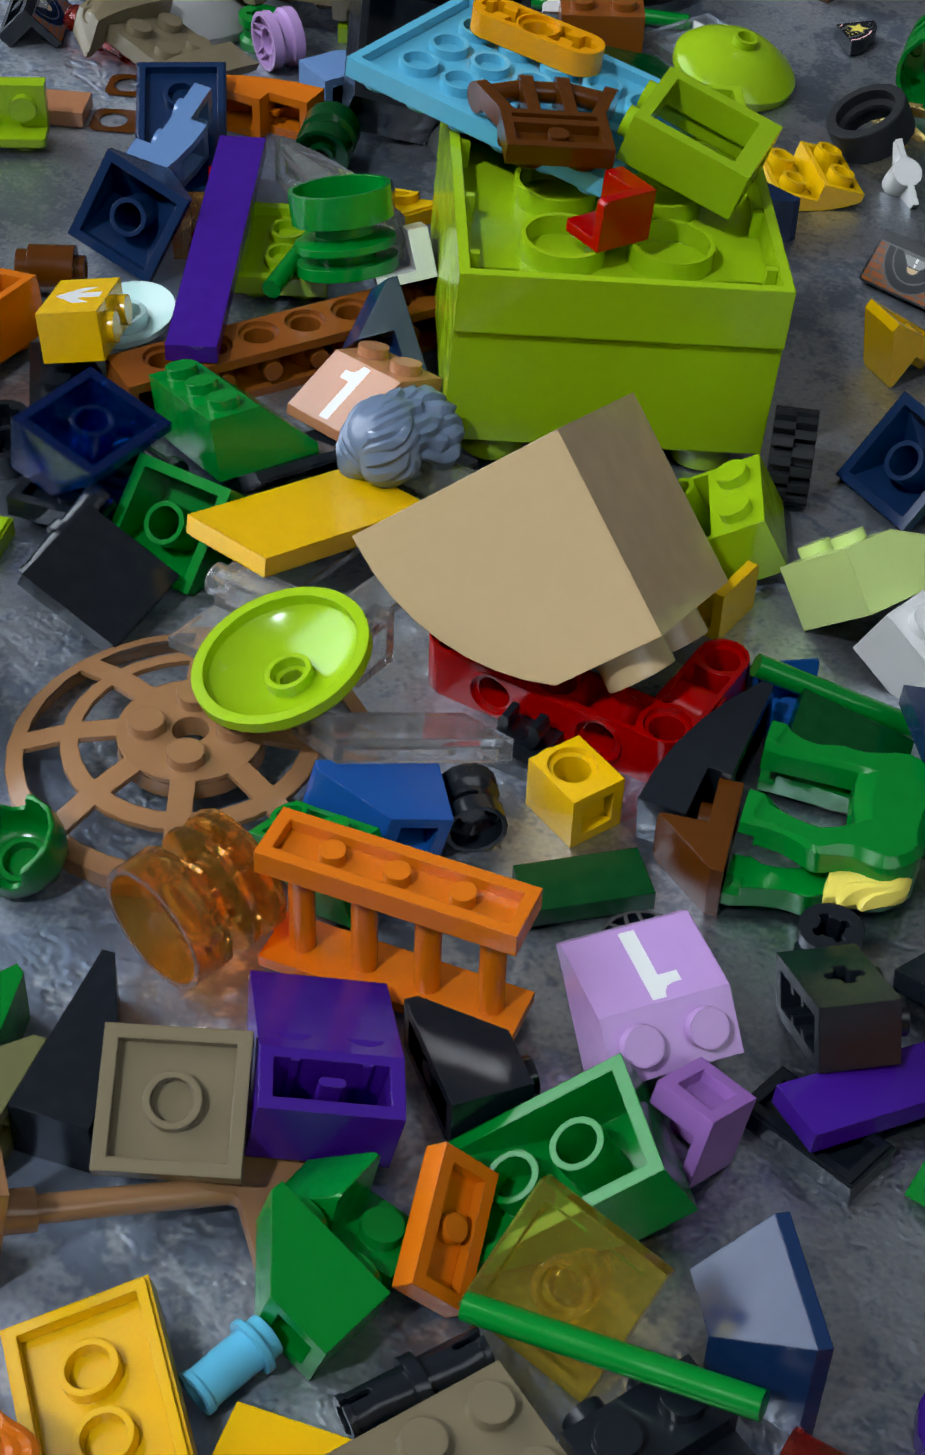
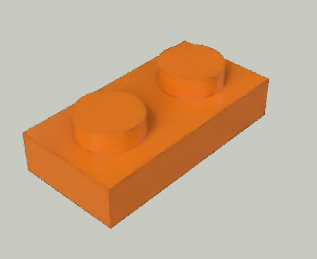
M449 1142L426 1146L392 1283V1288L445 1318L457 1317L464 1295L467 1291L473 1290L499 1176L497 1172Z

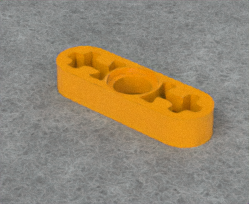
M474 0L470 30L477 37L571 76L592 77L600 73L605 42L597 35L511 0Z

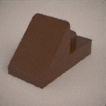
M719 778L714 802L702 801L697 819L664 812L657 815L653 857L705 915L717 917L720 896L738 828L745 784L742 782Z

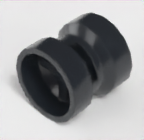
M463 763L453 766L442 773L454 818L447 842L453 848L463 852H480L498 844L506 835L508 823L502 803L499 801L500 792L494 772L481 764Z

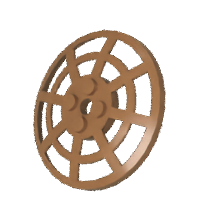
M210 632L173 633L141 638L118 645L117 647L108 648L79 661L53 678L31 699L17 719L6 748L4 771L10 805L12 807L25 805L26 796L28 794L32 795L26 782L23 754L60 746V757L64 773L72 788L77 792L72 799L55 813L63 823L67 833L69 854L63 866L64 870L99 887L137 897L165 900L214 899L251 892L281 880L254 872L253 856L243 860L209 866H187L190 834L222 831L256 821L264 816L270 818L274 809L289 803L288 801L309 781L315 760H319L320 755L336 760L378 761L376 733L366 708L353 690L341 701L356 724L358 744L321 734L319 718L303 724V729L292 728L270 733H249L231 730L214 722L205 714L191 686V669L194 658L202 642ZM156 656L146 660L132 663L123 668L117 667V665L131 662L144 657ZM189 665L186 680L170 682L157 687H153L137 677L158 669ZM88 678L97 681L76 701L63 725L30 732L39 717L61 695ZM113 689L132 700L118 719L84 721L94 705ZM187 735H199V736H202V737H204V738L201 739V740H197V739H194V738H188V737L181 738V737H184V736H187ZM116 740L118 762L94 779L81 760L79 743ZM266 746L299 750L300 752L292 767L274 785L257 771L265 758ZM132 781L148 792L167 797L166 811H158L137 806L116 797L114 794ZM237 787L250 798L245 802L222 809L193 812L194 799L214 797ZM96 809L103 815L127 826L150 832L164 833L161 865L141 864L110 856L78 842L68 834Z

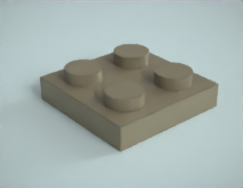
M105 1022L89 1166L91 1175L242 1185L255 1042L254 1031Z

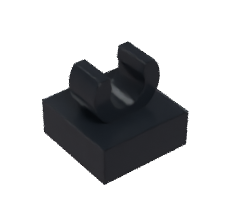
M513 701L499 717L498 726L482 743L481 763L527 782L528 758L537 755L548 747H554L563 743L564 732L551 727L550 719L544 713H541L536 720L519 713L520 704Z

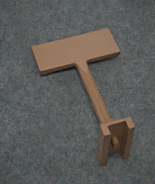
M0 1146V1254L3 1236L36 1233L40 1224L230 1205L234 1206L239 1212L255 1270L256 1220L270 1191L281 1181L286 1183L306 1161L245 1156L242 1185L164 1181L37 1194L34 1186L8 1188Z

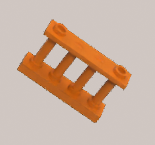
M283 807L253 851L254 872L288 882V911H286L259 953L258 965L286 974L387 983L393 1011L404 1014V999L420 996L507 1029L514 1041L534 1002L535 992L506 983L507 955L516 957L541 910L543 888ZM315 892L351 903V931L316 920ZM378 912L415 924L414 952L378 941ZM442 933L480 945L478 973L441 961Z

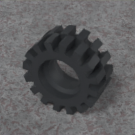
M776 405L767 470L785 505L806 507L820 410Z

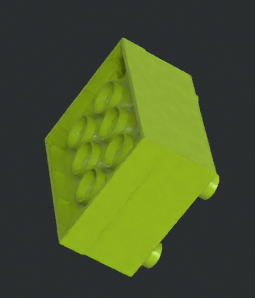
M705 84L747 107L741 86ZM440 121L431 218V245L438 277L433 279L436 306L439 377L442 378L440 392L446 396V401L457 406L455 413L462 419L465 436L461 441V446L468 453L478 458L499 460L522 448L523 442L531 443L568 423L634 392L661 448L668 450L670 457L684 467L708 471L719 468L722 464L728 462L730 453H760L782 350L785 348L796 297V289L763 167L729 220L639 172L636 176L657 189L648 239L596 253L567 232L566 223L567 218L596 211L599 197L586 195L580 192L576 186L553 175L543 174L535 169L522 168L515 164H505L503 153L496 152L489 144L468 134L451 130L447 124ZM695 136L690 137L735 162L736 159Z

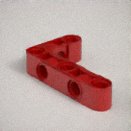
M429 633L428 683L434 691L496 719H499L513 701L520 704L519 713L536 720L541 713L548 715L551 727L564 732L563 742L580 735L616 771L644 783H647L655 768L676 742L702 718L732 697L746 690L750 665L749 652L743 645L729 639H712L704 642L697 648L676 675L663 686L655 697L631 687L615 693H609L600 674L590 670L556 686L527 681L492 670L458 653Z

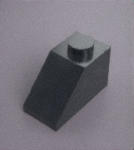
M420 996L404 999L403 1045L446 1142L540 1095V1080L534 1061L529 1055H520L509 1030Z

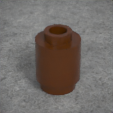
M28 244L27 249H16L14 271L36 275L40 293L51 294L61 280L88 279V262L86 255H79L77 245Z

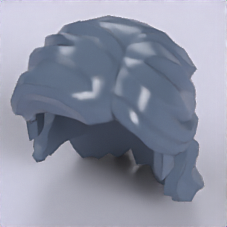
M426 384L420 387L416 385L405 388L398 387L388 391L386 394H378L361 400L353 407L340 429L336 443L337 467L340 473L347 478L366 480L376 487L391 488L408 481L419 480L422 474L420 471L422 461L433 470L438 471L453 467L461 454V441L465 436L462 419L455 413L457 406L446 401L447 398L443 393Z

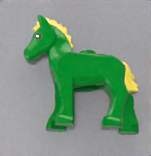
M772 720L760 764V769L762 770L758 779L757 789H749L738 832L753 836L752 845L778 852L801 867L781 868L768 866L758 862L751 856L745 857L733 853L726 873L719 905L777 908L801 915L807 908L816 904L832 903L861 912L878 913L894 909L908 900L916 884L922 859L925 860V763L911 754L863 752L846 746L816 744L795 734L788 724ZM759 791L789 797L817 808L847 816V823L844 826L818 827L805 823L781 811L768 795Z

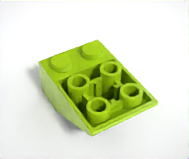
M760 453L744 459L730 460L719 468L690 478L677 479L727 579L748 560L759 565L757 580L781 573L780 567L788 564L783 501Z

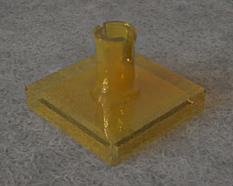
M549 1174L540 1178L457 1305L460 1306L467 1291H473L627 1342L676 1270ZM494 1333L579 1402L591 1396L607 1372L606 1370Z

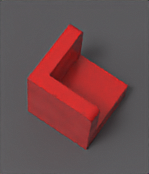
M623 166L605 170L601 198L598 200L596 211L567 218L566 231L596 253L647 240L657 189Z

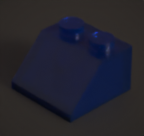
M90 366L11 418V467L50 495L91 486L169 433L172 428V422Z

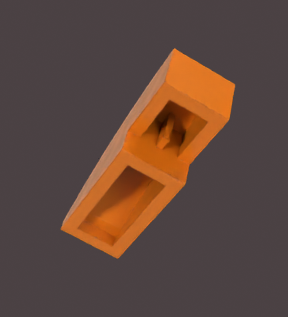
M227 75V131L248 137L262 138L268 133H273L296 140L308 111L317 103L324 102V88L274 78Z

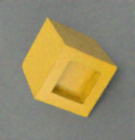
M748 560L728 579L727 583L697 607L709 630L705 636L711 639H721L753 608L759 572L758 564Z

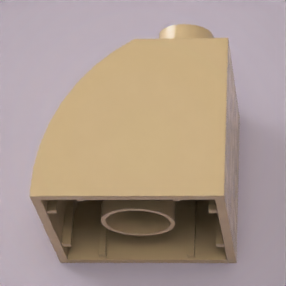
M634 392L550 432L352 536L372 572L391 597L418 624L458 653L492 670L523 680L554 686L596 667L609 693H615L628 688L668 667L676 660L672 652L705 635L709 630L697 607L728 582Z

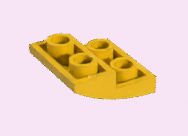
M800 141L794 156L784 149L774 147L763 165L768 183L801 198L799 211H825L844 208L861 203L865 196L855 178V174L850 170L845 161L842 151L828 142L820 141L816 145Z

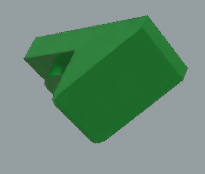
M376 1152L308 1159L285 1184L296 1196H305L319 1207L327 1220L328 1229L350 1251H358L365 1255L379 1271L382 1284L390 1291L409 1216L371 1191L381 1155Z

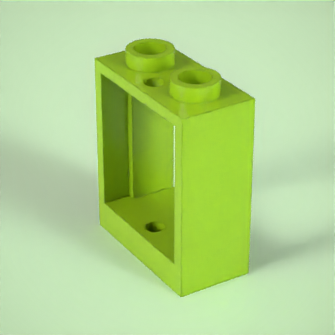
M671 66L659 83L650 80L644 88L637 105L632 104L627 110L617 130V134L624 137V140L616 155V159L729 220L761 171L783 127ZM659 116L736 159L735 162L656 118Z

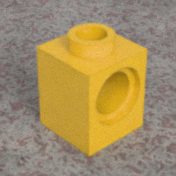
M578 735L554 747H548L537 755L528 758L525 804L569 848H572L620 824L625 778Z

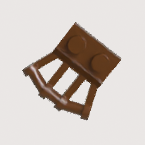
M518 75L517 80L493 84L486 79L469 83L467 89L469 106L474 113L484 112L497 126V142L502 148L505 164H515L526 169H535L542 165L561 166L580 172L592 171L595 168H613L616 147L608 121L612 120L619 95L618 89L605 86L604 90L600 91L572 84L569 77H554L553 82L534 81L532 75ZM516 102V107L520 108H514L510 103ZM540 103L552 104V108L557 109V111L541 110ZM577 107L592 111V113L578 112Z

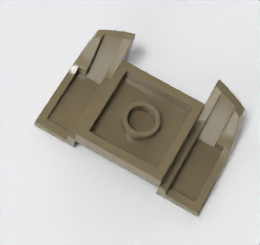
M86 0L78 8L73 32L86 58L92 57L104 42L107 41L136 65L137 62H226L227 75L246 74L257 70L259 65L257 61L232 42L211 45L207 38L193 32L183 24L180 17L170 13L173 0Z

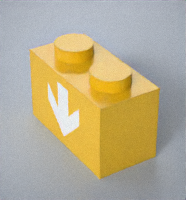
M120 277L61 280L35 313L44 364L106 360L116 343L120 341L128 325L132 322L131 299L128 294H123Z

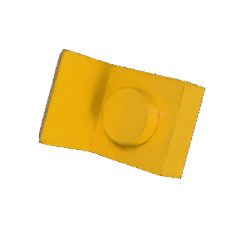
M871 298L865 306L863 349L865 366L889 388L896 384L910 364L922 370L925 366V330Z

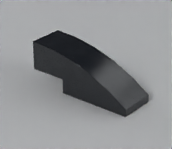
M762 681L732 697L702 718L676 742L655 768L637 798L636 837L654 843L656 820L659 813L664 812L697 819L701 802H714L719 778L743 783L770 725L773 684Z

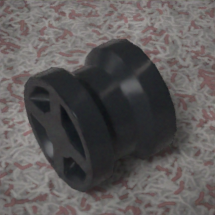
M832 903L816 904L807 908L800 915L796 932L798 940L794 943L793 950L856 944L861 949L865 934L863 922L852 910L842 905Z

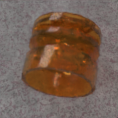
M215 808L199 810L190 816L183 826H177L168 831L161 841L162 847L146 846L115 867L106 879L107 896L110 905L128 941L147 965L162 979L179 989L193 990L223 968L233 958V950L249 949L259 940L261 935L267 936L287 918V899L281 880L254 872L253 851L258 843L236 820Z

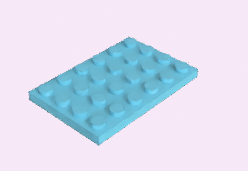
M450 0L347 56L345 76L364 84L372 92L385 94L406 104L407 108L413 112L424 113L447 124L455 132L468 134L483 141L499 153L503 152L497 142V126L484 112L474 113L469 106L467 89L471 81L486 79L493 84L517 80L518 75H532L534 81L553 82L554 77H569L572 84L603 91L605 86L618 89L619 95L612 120L608 121L616 147L613 168L623 166L635 175L640 172L616 159V155L624 140V137L617 134V130L629 107L632 104L637 105L648 82L653 80L659 83L661 79L607 54L603 56L602 68L599 74L592 77H575L479 38L470 30L474 0ZM516 102L510 103L514 108H520L516 107ZM540 103L541 110L557 111V109L552 108V104ZM577 107L578 112L592 113V111ZM659 116L656 118L688 137L693 136ZM542 165L539 168H535L540 173L553 175L576 186L580 192L586 195L601 198L604 174L607 169L595 168L592 171L580 172L561 166Z

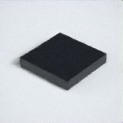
M89 504L22 573L17 584L96 647L104 651L121 645L175 585L180 575Z

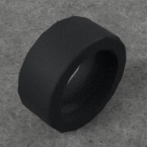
M873 84L861 87L845 95L834 104L827 115L826 129L832 144L842 151V155L847 163L865 165L892 156L893 142L896 139L902 138L905 146L915 132L916 122L908 99L901 88L892 84ZM885 118L869 128L857 130L860 126L872 120Z

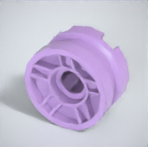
M292 6L277 7L274 13L270 10L255 12L251 22V35L254 50L261 66L269 72L280 70L284 64L287 67L299 66V60L306 57V38L301 19Z

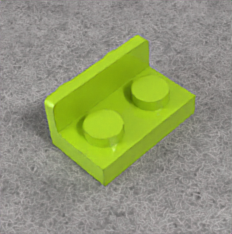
M0 77V147L15 148L19 151H33L37 148L46 147L50 130L46 77Z

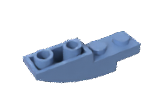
M194 83L186 96L176 101L171 118L163 129L159 128L155 132L151 143L135 138L126 153L171 169L182 186L185 187L209 159L208 128L213 122L211 88Z

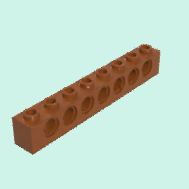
M434 278L400 285L421 353L437 349ZM372 289L226 325L218 363L201 364L253 397L304 385L336 349H342ZM165 341L108 355L105 360L107 381L136 424V428L139 429L157 424L149 374L163 371L168 363L173 362L165 359Z

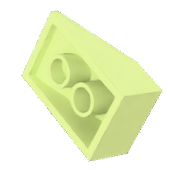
M861 526L831 539L830 536L824 537L797 548L800 559L780 567L803 630L807 631L873 615L918 594L923 589L925 590V534L888 529L866 535L864 527Z

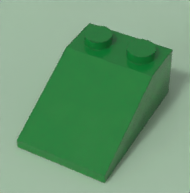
M621 1053L449 1141L450 1144L499 1174L476 1276L632 1244L698 1211L661 1111L649 1103L653 1092Z

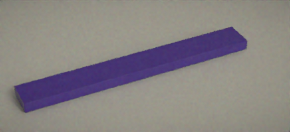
M220 135L165 341L166 360L192 359L199 363H218L267 153L266 138Z

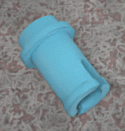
M252 1315L246 1321L238 1318L229 1325L230 1335L192 1367L178 1375L182 1388L191 1401L204 1414L212 1415L221 1403L258 1372L261 1371L264 1374H269L276 1368L275 1358L283 1352V1347L271 1327L257 1315Z

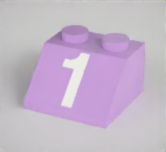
M679 910L556 943L584 1071L621 1053L641 1079L646 1081L670 1074L700 1057H703L708 1062L744 1053L730 983L688 910Z

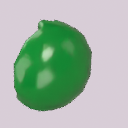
M28 794L25 798L26 804L22 806L12 807L0 804L1 897L23 898L40 892L58 879L68 857L67 833L63 823L52 808L35 795Z

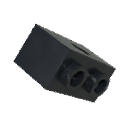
M856 944L776 952L777 1016L818 1074L901 1064L902 1037L908 1036L910 1032L908 1004L904 996L897 994L887 982L881 969L878 966H874Z

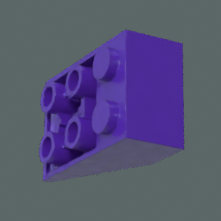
M250 970L248 976L247 1030L254 1031L255 1042L245 1156L307 1161L308 1159L376 1152L381 1155L378 1167L389 1168L407 1120L405 1057L387 983Z

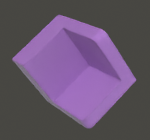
M703 1057L659 1079L649 1102L671 1119L669 1123L671 1130L690 1144L682 1166L690 1188L731 1164L757 1099Z

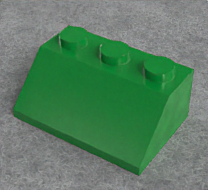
M192 359L176 360L168 363L165 366V370L149 374L159 434L219 482L319 452L317 441L258 399L198 361Z

